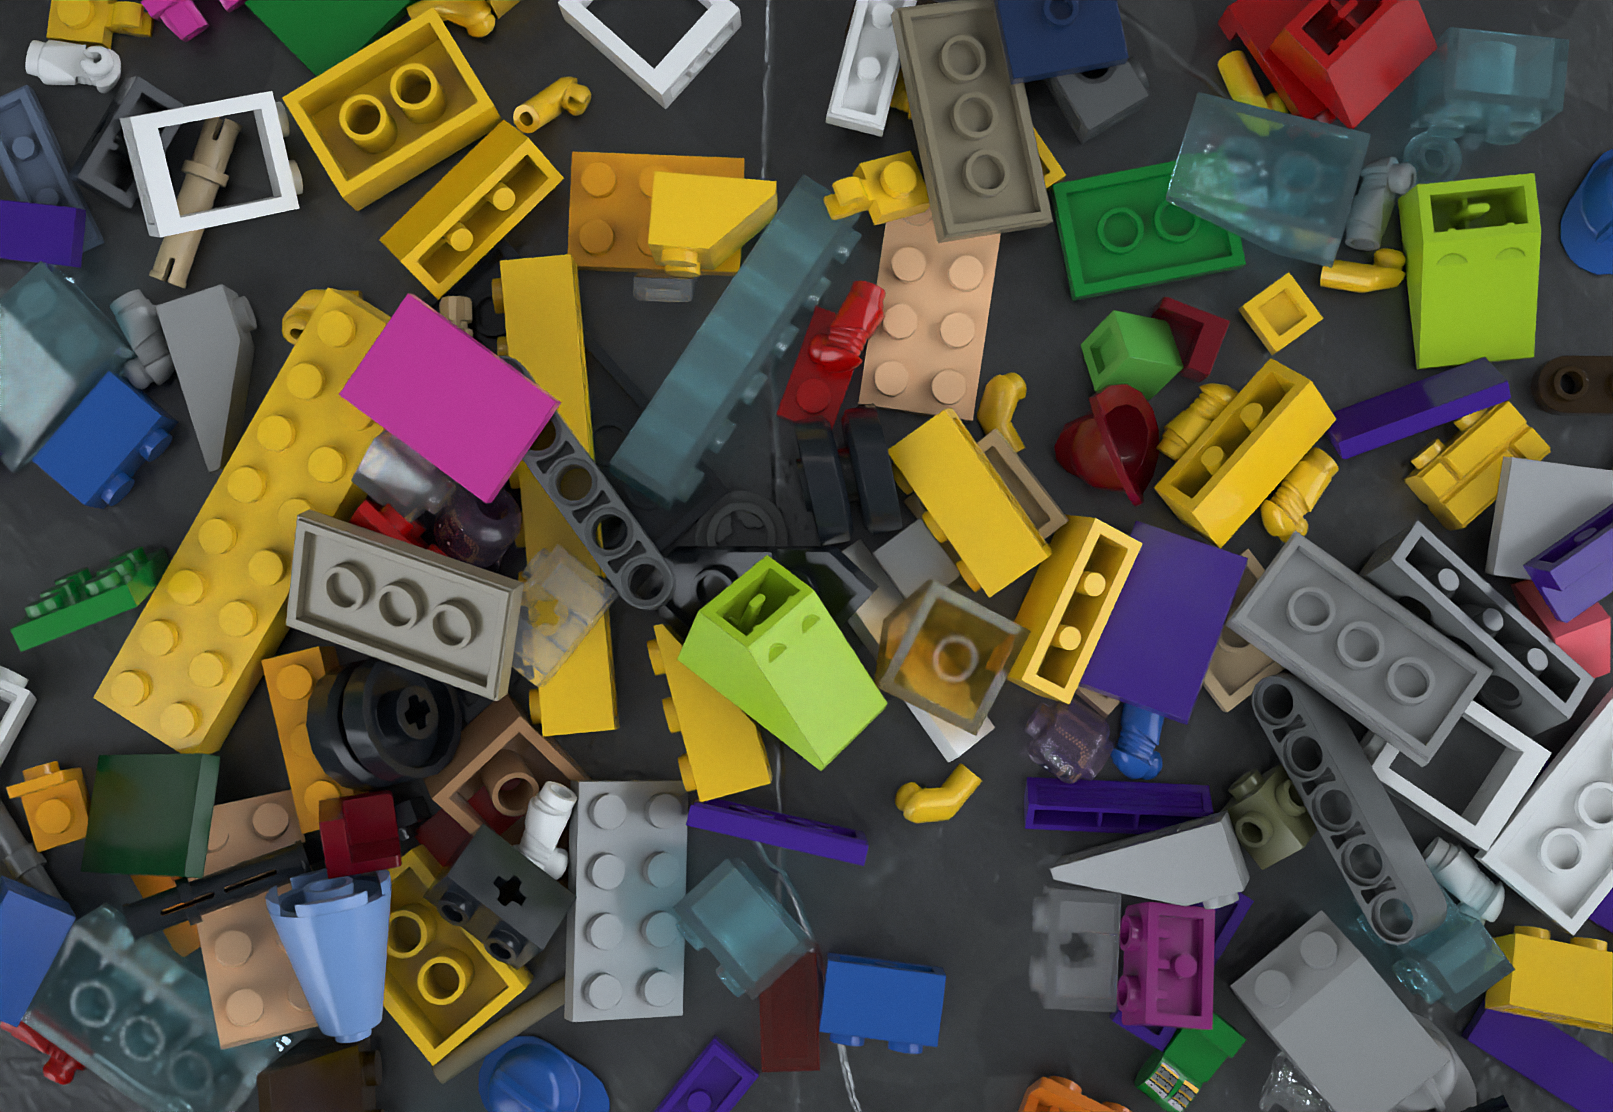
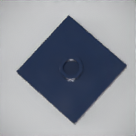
M994 0L1011 85L1123 65L1129 59L1117 0Z

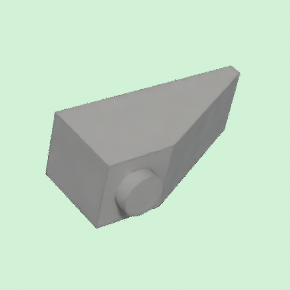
M223 284L155 306L208 473L219 476L241 440L255 351L250 331L257 328L256 319L245 296L239 297L238 293Z
M1228 810L1063 855L1050 868L1053 879L1057 881L1181 906L1203 902L1205 909L1220 908L1239 900L1238 892L1245 890L1250 879Z

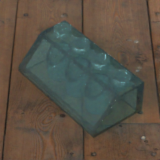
M107 902L73 924L21 1020L149 1112H243L258 1093L256 1075L286 1053L296 1038L291 1033L221 1050L206 973L152 934L142 937L141 940L134 941L125 915Z

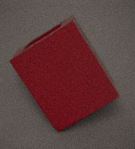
M1164 296L1155 305L1150 318L1164 320L1170 326L1184 366L1177 375L1199 383L1210 375L1230 321Z
M390 790L319 801V828L328 879L391 869L402 865L393 795Z

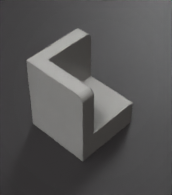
M920 518L871 554L912 611L960 575L955 564Z

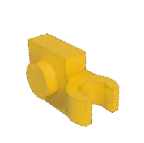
M51 0L46 38L86 45V47L102 46L106 49H111L113 33L137 37H152L154 18L148 12H144L142 4L135 2H117V0Z
M911 150L859 163L853 173V177L835 181L832 184L835 194H830L823 198L831 220L846 218L868 210L874 225L924 213L930 206L926 184Z

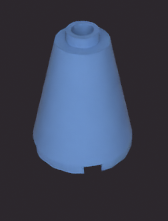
M324 868L290 878L292 890L278 896L277 885L272 887L265 896L267 910L321 1033L327 1036H334L335 1041L339 1043H352L369 1037L372 1033L371 1028L377 1026L382 1021L392 891L390 872L385 869L376 871V876L356 874L328 879L327 869Z

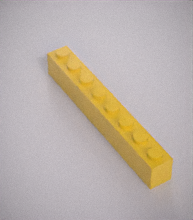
M571 254L500 261L501 278L492 279L494 309L496 314H505L506 336L497 337L498 356L506 355L519 361L531 373L542 389L561 402L557 411L595 462L577 264ZM548 421L529 449L542 451L553 444L556 437V428L553 422ZM522 459L509 477L512 489L520 488L522 512L513 513V530L517 548L526 547L528 571H519L518 581L524 583L521 604L523 607L531 606L533 629L524 631L526 662L528 666L536 665L538 689H530L529 691L532 724H542L543 737L618 729L620 725L606 574ZM582 468L568 471L561 481L562 494L570 501L584 498L590 492L592 486V478L589 472ZM600 523L596 530V540L603 549Z

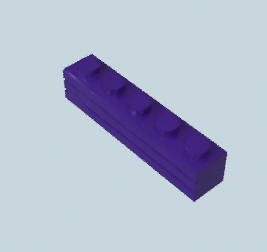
M1027 777L1024 795L1025 829L1143 834L1213 814L1209 785Z

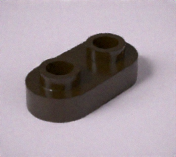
M1560 356L1543 363L1535 371L1531 381V393L1534 401L1542 410L1552 415L1613 416V356ZM1563 374L1570 376L1574 380L1575 389L1572 394H1567L1561 389L1560 379Z

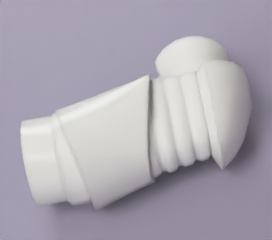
M33 40L27 51L26 73L38 76L46 85H77V83L94 85L100 93H107L117 84L121 77L119 55L113 50L102 46H91L86 49V45L56 40H48L45 43Z
M547 781L542 790L530 799L521 843L513 847L557 880L562 877L567 868L569 854L562 848H556V845L572 813L577 796L566 786L557 782Z
M1436 837L1425 849L1422 857L1434 879L1461 901L1455 909L1456 918L1472 930L1481 929L1486 920L1494 922L1502 911L1505 899V890L1502 882L1494 884V882L1490 881L1460 845L1454 846L1452 843H1447L1442 838Z

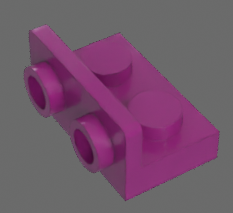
M1144 902L1126 907L1125 915L1122 917L1118 929L1119 945L1124 951L1123 975L1120 977L1116 989V1001L1119 1010L1122 1011L1123 1025L1212 1030L1215 909L1157 902Z

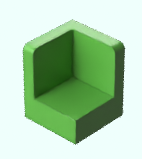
M1113 310L1080 344L1094 390L1097 392L1105 386L1128 384L1142 392L1144 397L1150 400L1184 368L1170 326L1164 320Z

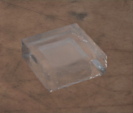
M638 272L634 276L633 298H637L638 301L690 302L696 294V277H679L658 272Z

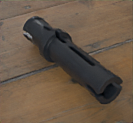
M299 840L295 844L242 861L234 866L190 882L188 878L175 880L176 887L130 904H123L122 908L134 941H138L142 937L189 921L190 926L203 922L202 915L258 896L276 885L278 888L291 883L290 878L312 872L303 844ZM275 869V870L272 871V872L263 874V875L258 876V877H255V878H253V879H250V880L244 881V882H242V883L233 885V886H231V887L225 888L226 886L235 884V883H237V882L243 881V880H245V879H248V878L254 877V876H256V875H259V874H262V873H265V872H267V871H270V870ZM213 892L212 894L203 896V897L198 898V899H194V898H196V897H199V896L205 895V894H207V893ZM180 903H184V904L179 905V906H176V907H174V908H171V909L162 911V910H164V909H166V908L175 906V905L180 904Z

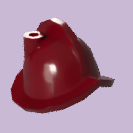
M1128 384L1105 386L1089 398L1092 410L1088 411L1084 416L1065 424L1054 446L1056 460L1067 472L1081 478L1095 488L1126 492L1128 498L1136 507L1144 503L1143 493L1154 476L1159 456V450L1157 449L1159 445V428L1153 408L1142 392Z

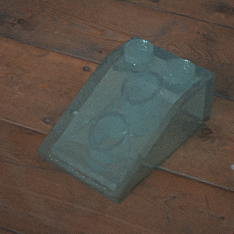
M1198 92L1166 194V201L1275 254L1332 268L1343 236L1371 134Z
M43 261L35 265L0 298V450L3 452L0 459L14 473L22 469L39 452L108 371L122 375L124 373V364L138 357L127 338L67 274Z

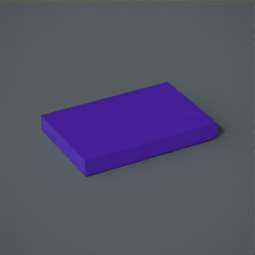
M1135 521L1130 537L1143 544L1078 686L1188 725L1248 564V558Z
M697 796L690 805L686 822L687 826L861 866L865 864L869 847L863 831L719 798L700 802L699 796Z

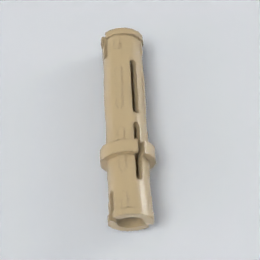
M220 116L205 119L191 161L185 160L181 169L183 173H186L176 201L180 215L212 209L219 186L225 188L229 176L224 174L238 133L241 132L242 125L225 118L219 138L216 140L223 120L220 119ZM205 228L165 236L153 269L150 270L148 276L166 282L173 261H175L168 283L185 289L187 285L186 280Z

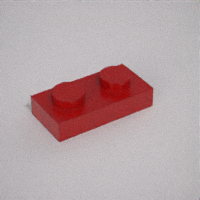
M816 306L777 410V417L793 422L823 415L830 422L833 430L855 369L841 373L825 371L822 365L815 364L810 360L808 345L810 339L815 334L820 332L827 335L830 334V325L837 313Z

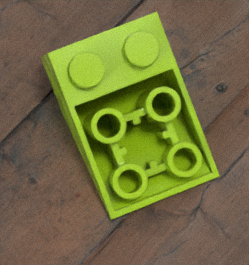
M1535 173L1418 184L1398 199L1403 252L1406 258L1405 270L1417 370L1459 366L1482 357H1486L1489 362L1533 358L1541 246V224Z
M768 555L698 611L677 658L683 665L820 771L847 747L888 704L816 592Z

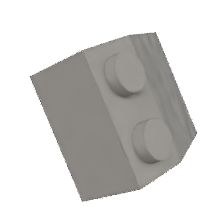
M1322 910L1231 985L1237 1000L1334 1112H1391L1450 1062L1445 1053L1367 959Z

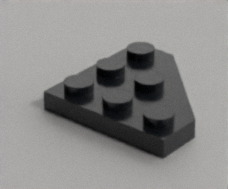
M677 546L664 558L675 575L676 589L670 601L655 611L686 639L698 611L766 555L816 592L839 629L879 586L836 546ZM656 568L636 590L635 593L643 600L655 598L661 592L664 585L661 571Z

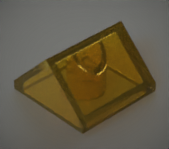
M929 578L883 619L874 683L877 688L976 736L1031 631Z

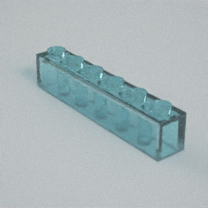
M805 174L801 176L610 461L609 473L668 511L676 498L684 503H687L705 475V473L697 469L698 465L709 449L717 455L721 452L737 426L729 418L741 401L748 406L752 405L769 378L761 372L772 353L781 359L783 358L800 331L792 323L804 306L814 311L831 284V281L823 276L835 259L844 265L862 237V234L855 231L862 212L846 218L831 220L823 198L834 193Z

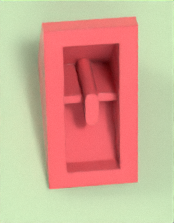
M1525 579L1511 584L1521 613L1594 679L1610 673L1611 617L1599 602L1586 609L1571 621L1564 623L1555 619L1532 580Z

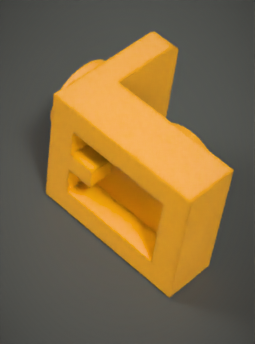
M58 761L49 762L23 770L25 782L6 787L9 799L17 797L22 799L37 853L86 838L91 799L81 767L60 770Z

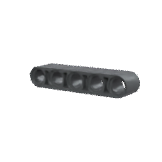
M506 355L499 356L539 386L531 373L519 361ZM556 410L549 420L554 423L556 428V437L553 444L542 451L529 449L522 458L621 597L629 605L642 610H656L665 606L673 597L676 589L675 575L671 567ZM582 468L587 470L592 478L590 492L580 500L570 501L566 499L561 491V481L564 475L573 469ZM609 517L623 519L628 529L626 541L615 550L602 549L596 540L598 525ZM643 566L657 567L663 576L664 585L661 592L650 600L639 599L631 588L633 574Z
M1289 671L1261 679L1255 685L1252 693L1254 713L1374 932L1379 938L1389 944L1401 945L1438 929L1444 923L1447 916V903L1444 895L1339 707ZM1287 689L1293 698V708L1287 699ZM1315 741H1317V743L1321 747L1322 760L1317 755L1315 749ZM1344 793L1350 799V802L1352 804V813L1347 809L1345 805ZM1373 847L1380 853L1382 867L1375 860ZM1403 902L1411 909L1413 921L1405 914Z

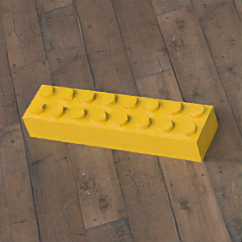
M329 287L325 291L93 697L180 754H211L220 750L264 674L261 660L274 657L290 629L289 626H286L297 515L310 509L349 522L356 509L364 502L400 440L339 395L391 319L390 316L351 292Z

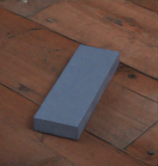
M26 84L1 96L0 165L16 200L19 202L86 210L83 253L105 243L78 184L67 177L71 171L70 166L34 89Z

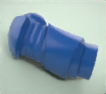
M1123 703L1120 721L1122 730L1120 731L1116 748L1109 749L1110 757L1117 769L1128 778L1151 780L1160 773L1163 766L1161 754L1153 750L1156 745L1159 746L1165 717Z

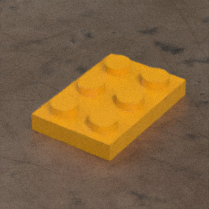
M572 151L567 254L572 255L578 270L665 273V266L656 265L648 245L654 171L745 179V158ZM742 247L716 269H701L700 275L741 276Z

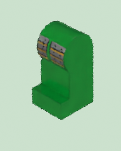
M1213 1010L1212 1030L1177 1028L1164 1051L1162 1052L1156 1048L1144 1063L1134 1082L1135 1087L1164 1111L1182 1112L1193 1101L1202 1084L1209 1081L1228 1056L1233 1058L1247 1039Z

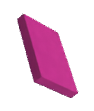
M409 293L339 393L341 397L485 503H492L561 404L559 400L428 304Z

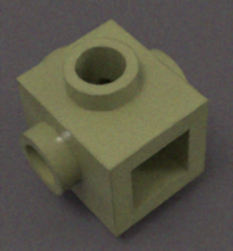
M1282 763L1262 775L1257 769H1252L1241 776L1228 789L1233 797L1220 811L1228 810L1238 842L1241 843L1262 870L1303 849L1318 830Z

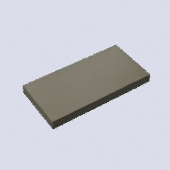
M957 0L896 8L891 14V20L938 243L1044 227L1053 222L1024 83L1013 85L1010 83L994 0Z
M309 509L297 515L286 626L488 699L499 701L508 694L524 583Z

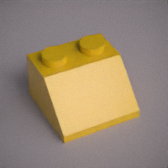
M654 171L648 245L656 265L665 266L666 274L679 277H699L701 269H716L777 218L776 181Z

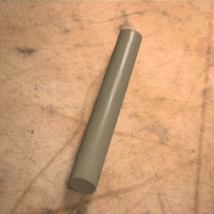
M565 976L453 1049L434 1066L431 1064L432 1071L439 1082L442 1084L448 1082L564 1005Z

